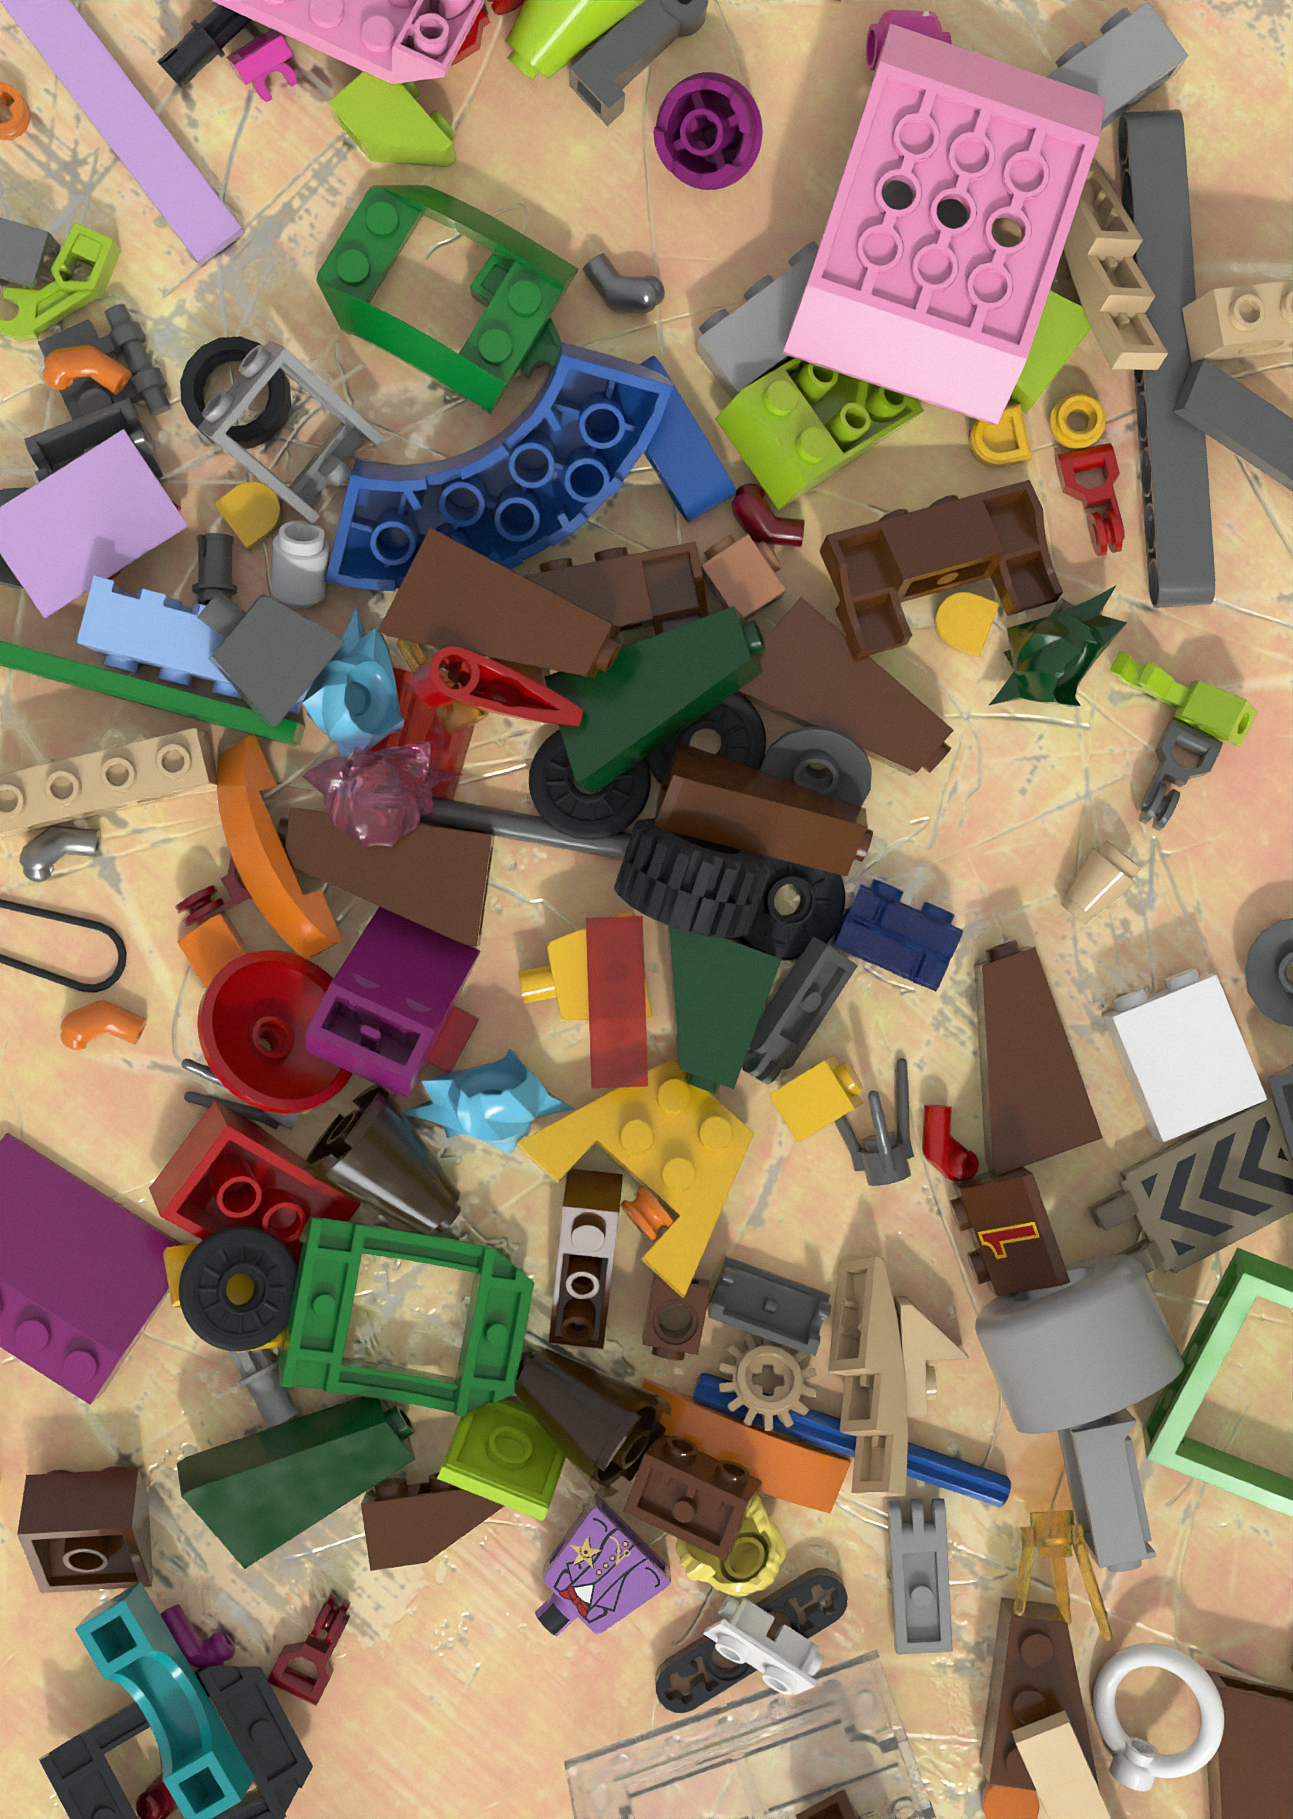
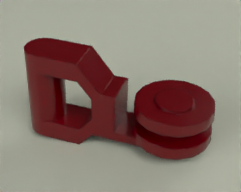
M232 856L228 875L221 878L232 900L224 903L222 898L212 901L211 896L217 893L214 885L192 894L175 906L178 913L186 910L189 911L190 915L183 919L185 926H190L196 922L198 925H201L219 912H226L247 899L253 900L248 890L242 888L236 879L237 868Z
M330 1593L326 1603L324 1602L314 1622L315 1625L311 1635L308 1634L303 1642L284 1645L267 1679L270 1684L317 1706L334 1671L329 1658L351 1616L346 1613L351 1602L344 1599L342 1605L336 1607L334 1601L337 1595ZM321 1630L327 1632L324 1641L315 1638ZM303 1657L315 1663L319 1672L317 1680L288 1667L289 1660Z

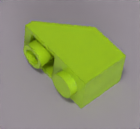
M363 71L328 102L334 120L371 162L450 167L457 160L452 140L456 138L455 132L438 111L434 110L428 115L415 100L420 93L412 81L390 84Z

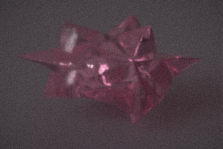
M430 741L373 752L356 746L350 756L325 760L309 769L302 777L324 795L327 813L337 828L346 832L366 848L373 845L392 848L402 834L406 836L417 828L420 823V816L434 815L431 788L443 781L464 774L431 766Z

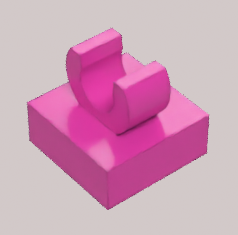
M272 28L226 57L238 78L245 85L252 82L255 92L266 102L273 99L265 86V79L269 73L274 71L281 72L291 87L297 84L294 70L284 62L292 57L293 53L283 36Z

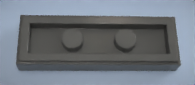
M1206 359L1192 363L1173 412L1293 492V419Z

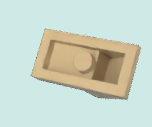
M895 1296V1308L906 1377L907 1418L928 1417L927 1400H936L937 1385L934 1366H926V1361L968 1359L970 1357L962 1347L906 1296Z

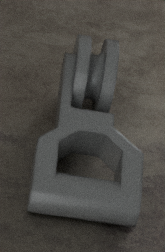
M1172 717L1155 749L1160 763L1139 806L1141 810L1139 821L1147 824L1153 817L1152 828L1161 831L1171 818L1180 798V792L1172 789L1165 796L1167 785L1161 783L1162 779L1182 787L1187 783L1188 779L1204 776L1211 772L1223 742ZM1175 743L1201 756L1196 768L1187 769L1175 762L1171 753Z

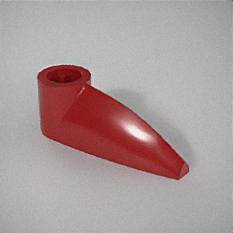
M450 646L441 649L421 663L413 677L416 695L423 703L433 708L441 709L458 702L503 716L570 726L580 725L584 711L535 680L494 660L461 647ZM441 668L448 671V679L454 682V685L450 688L444 684L445 677L438 673Z

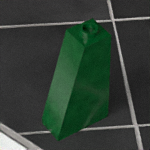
M733 606L621 648L608 672L605 673L599 670L595 679L564 672H556L545 676L547 688L584 710L579 726L559 725L575 781L590 792L602 789L763 673L758 654L765 652L766 648L756 621L753 619L747 622L738 609Z
M361 1396L185 1457L177 1463L181 1497L242 1567L246 1569L414 1461L415 1455L409 1437L415 1433L409 1417L400 1405L397 1404L391 1408L383 1399Z

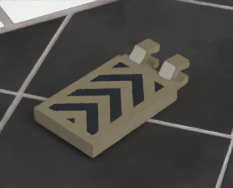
M1267 1097L1268 1100L1229 1115L1119 1172L1123 1178V1181L1119 1182L1121 1190L1088 1207L1097 1227H1102L1104 1231H1108L1136 1216L1147 1239L1132 1245L1118 1254L1130 1255L1139 1260L1146 1273L1157 1269L1160 1265L1164 1272L1170 1270L1173 1273H1177L1293 1212V1160L1278 1110L1272 1098Z

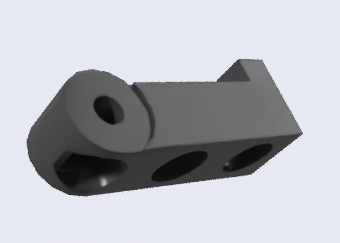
M646 0L623 18L570 68V87L609 126L624 112L625 93L622 90L678 36H690L700 30L705 22L709 0Z

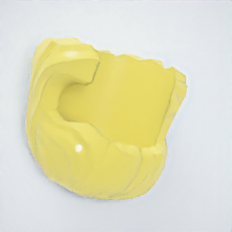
M756 1495L749 1506L733 1551L726 1561L677 1538L675 1551L680 1558V1565L685 1568L686 1574L691 1580L708 1582L716 1590L737 1597L748 1596L756 1591H763L773 1584L775 1576L779 1572V1566L785 1559L787 1549L780 1530L766 1513L761 1498Z

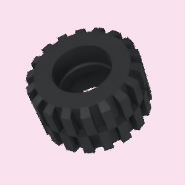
M655 818L636 821L614 886L617 895L640 913L687 932L717 938L741 937L749 934L772 868L770 863L760 854L654 827Z

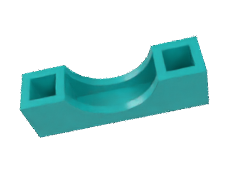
M139 1582L93 1609L75 1630L102 1677L122 1686L132 1696L145 1715L159 1747L163 1767L162 1780L184 1818L212 1819L241 1802L255 1777L143 1584Z

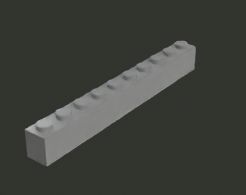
M1146 2L1132 14L1127 7L1120 10L1100 28L1103 34L1088 47L1083 41L1073 45L1055 62L1058 69L1047 76V78L1104 97L1105 103L1101 130L1175 76L1189 56L1149 2ZM893 180L882 189L883 200L890 208L901 210L912 204L913 195L911 189L904 182ZM946 199L938 203L937 216L945 227L956 229L966 224L967 212L959 201ZM815 241L800 249L788 261L792 268L775 281L770 275H767L751 286L743 295L747 301L729 314L725 308L721 309L699 327L702 335L697 338L696 352L732 400L743 388L794 359V357L783 354V350L819 248Z

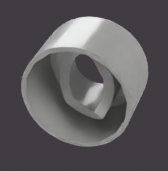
M1109 1254L1066 1265L1065 1268L1070 1283L1057 1287L1000 1295L988 1303L978 1314L975 1323L976 1334L1017 1431L1025 1434L1048 1433L1100 1419L1151 1396L1167 1386L1182 1372L1184 1362L1145 1268L1133 1256Z

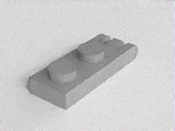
M944 1498L932 1499L931 1514L933 1521H924L921 1499L910 1500V1522L905 1523L901 1521L902 1508L900 1501H888L894 1646L897 1655L953 1652Z

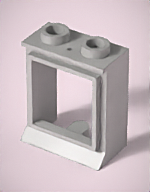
M269 340L264 347L258 345L246 355L238 369L241 375L228 391L220 390L209 400L202 412V416L205 419L198 429L275 493L296 513L314 524L320 515L309 505L328 482L339 487L348 480L352 469L345 464V461L363 439L378 446L384 439V436L285 347ZM279 368L341 422L289 487L226 434Z
M1126 1409L1082 1425L1058 1431L1079 1540L1099 1568L1107 1567L1111 1572L1134 1570L1142 1565L1141 1560L1156 1557L1155 1550L1148 1543L1152 1539L1132 1439L1128 1436L1136 1419Z

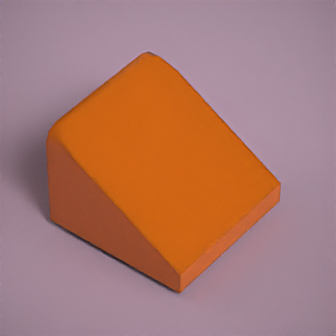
M225 912L217 913L177 941L205 988L213 977L229 962L250 953Z

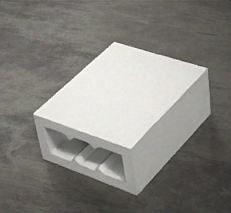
M1191 968L1166 978L1164 981L1167 988L1147 996L1145 989L1125 994L1113 1000L1115 1010L1102 1014L1151 1137L1162 1142L1268 1100L1217 975L1207 973L1199 975L1196 968Z

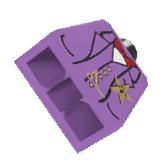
M596 1493L543 1567L542 1580L554 1593L535 1611V1615L545 1629L556 1637L577 1617L598 1635L664 1590L671 1583V1569Z

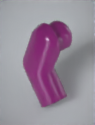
M180 1604L174 1605L160 1614L189 1665L200 1669L205 1666H224L223 1662L233 1658L235 1646L231 1638L224 1632L214 1633L209 1639L196 1634Z

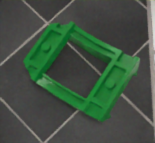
M373 185L368 189L320 268L316 281L342 331L382 349L448 389L455 390L481 406L482 410L492 414L578 273V268L498 219L430 186ZM423 216L457 231L513 263L459 354L418 329L370 304Z
M309 1217L298 1238L303 1242L284 1347L283 1350H278L279 1385L281 1387L293 1388V1386L323 1389L325 1392L418 1405L467 1417V1412L488 1402L494 1404L515 1393L534 1282L509 1262L496 1248L388 1227ZM362 1254L426 1263L475 1273L456 1378L388 1364L343 1358Z

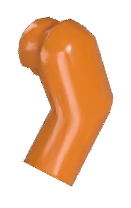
M88 344L54 349L44 359L46 367L42 372L45 383L56 390H65L72 385L73 379L89 376L116 395L125 388L131 376L130 370L96 347Z
M96 1001L69 1012L60 1025L62 1030L60 1037L62 1043L72 1050L85 1049L91 1039L106 1032L135 1045L145 1029L147 1019L107 1001Z

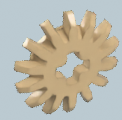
M750 1333L743 1336L746 1347L744 1353L733 1344L727 1350L736 1362L735 1366L722 1362L719 1366V1371L733 1378V1382L719 1384V1391L736 1392L738 1396L727 1405V1408L730 1412H733L743 1405L747 1406L749 1409L745 1416L744 1424L748 1426L752 1424L757 1413L762 1414L765 1431L773 1430L774 1415L778 1416L786 1428L792 1426L794 1423L788 1411L791 1409L805 1416L810 1409L799 1401L800 1397L815 1398L817 1389L804 1386V1380L817 1376L815 1368L802 1370L799 1365L808 1354L799 1351L793 1356L787 1351L789 1347L782 1344L779 1347L774 1346L772 1341L763 1338L762 1345L756 1346ZM763 1367L771 1368L772 1376L782 1380V1386L775 1387L772 1391V1396L763 1395L762 1386L752 1382V1377L759 1376Z

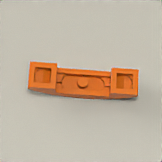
M254 734L245 737L219 755L217 795L222 827L235 866L253 901L278 935L304 959H308L342 942L343 939L322 890L320 889L305 895L302 893L261 797L277 785Z
M645 1378L641 1388L661 1396L669 1402L672 1408L671 1416L662 1412L658 1422L666 1428L664 1435L685 1438L693 1442L698 1447V1451L719 1461L729 1460L744 1466L751 1476L762 1481L759 1492L804 1507L831 1513L850 1466V1459L800 1439L797 1443L752 1424L748 1426L742 1420L696 1403L692 1396Z

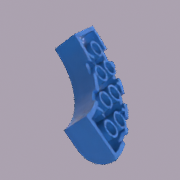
M562 342L555 363L534 400L516 420L485 443L465 453L423 464H380L356 459L350 475L325 582L359 589L396 591V588H400L430 528L444 533L509 569L523 564V560L540 553L551 545L554 547L588 521V517L597 511L610 495L613 496L624 484V479L642 453H645L661 422L673 389V383L662 374L637 363Z

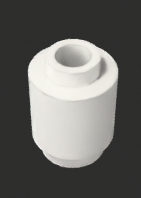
M307 521L287 522L280 527L279 534L273 539L270 590L275 598L291 608L304 609L311 607L313 604L323 600L327 593V582H325L329 562V543L324 538V530L317 524Z

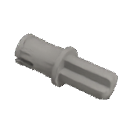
M266 1349L240 1353L229 1351L242 1376L238 1383L240 1387L247 1386L266 1422L267 1429L283 1423L300 1412L298 1406H295L287 1388L279 1385V1373L276 1369L279 1367L278 1360L272 1362Z

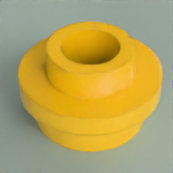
M1081 392L1070 393L1062 397L1052 408L1049 417V426L1053 437L1061 445L1070 449H1084L1091 446L1101 437L1106 425L1105 411L1100 402L1093 396ZM1071 413L1081 414L1086 422L1085 429L1082 431L1072 430L1067 423L1068 415Z

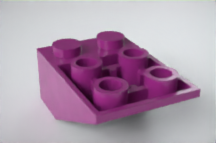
M379 906L329 985L305 1032L306 1052L409 1099L481 951Z

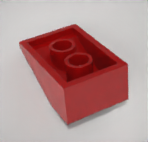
M215 1099L149 1187L160 1217L201 1240L227 1227L251 1226L260 1228L273 1234L285 1244L293 1255L297 1267L303 1243L298 1238L310 1216L349 1222L361 1205L360 1201L313 1178L304 1169V1167L310 1165L306 1160L263 1128Z

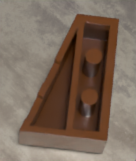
M1001 1597L980 1754V1764L989 1785L1037 1791L1017 1748L1012 1731L1064 1710L1098 1784L1068 1623L1056 1604Z

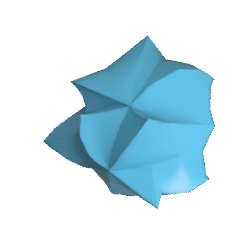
M357 607L342 637L345 643L320 672L303 701L307 710L306 715L313 720L314 724L324 734L328 735L330 740L337 743L344 782L367 751L388 734L401 733L399 729L404 727V719L401 717L388 644L376 627L366 635Z
M509 1048L506 1057L496 1062L422 1080L421 1082L431 1100L403 1111V1113L444 1125L447 1138L465 1134L511 1155L517 1143L524 1136L528 1137L533 1120L546 1115L575 1109L547 1092L542 1083L520 1060L516 1052Z

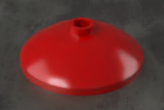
M277 950L256 951L240 956L229 962L213 977L206 987L199 1005L198 1036L201 1049L209 1067L218 1080L232 1094L261 1110L281 1114L306 1112L323 1105L343 1089L353 1073L306 1052L305 1032L333 978L325 970L308 959ZM259 1038L268 1041L271 1051H267L261 1046Z

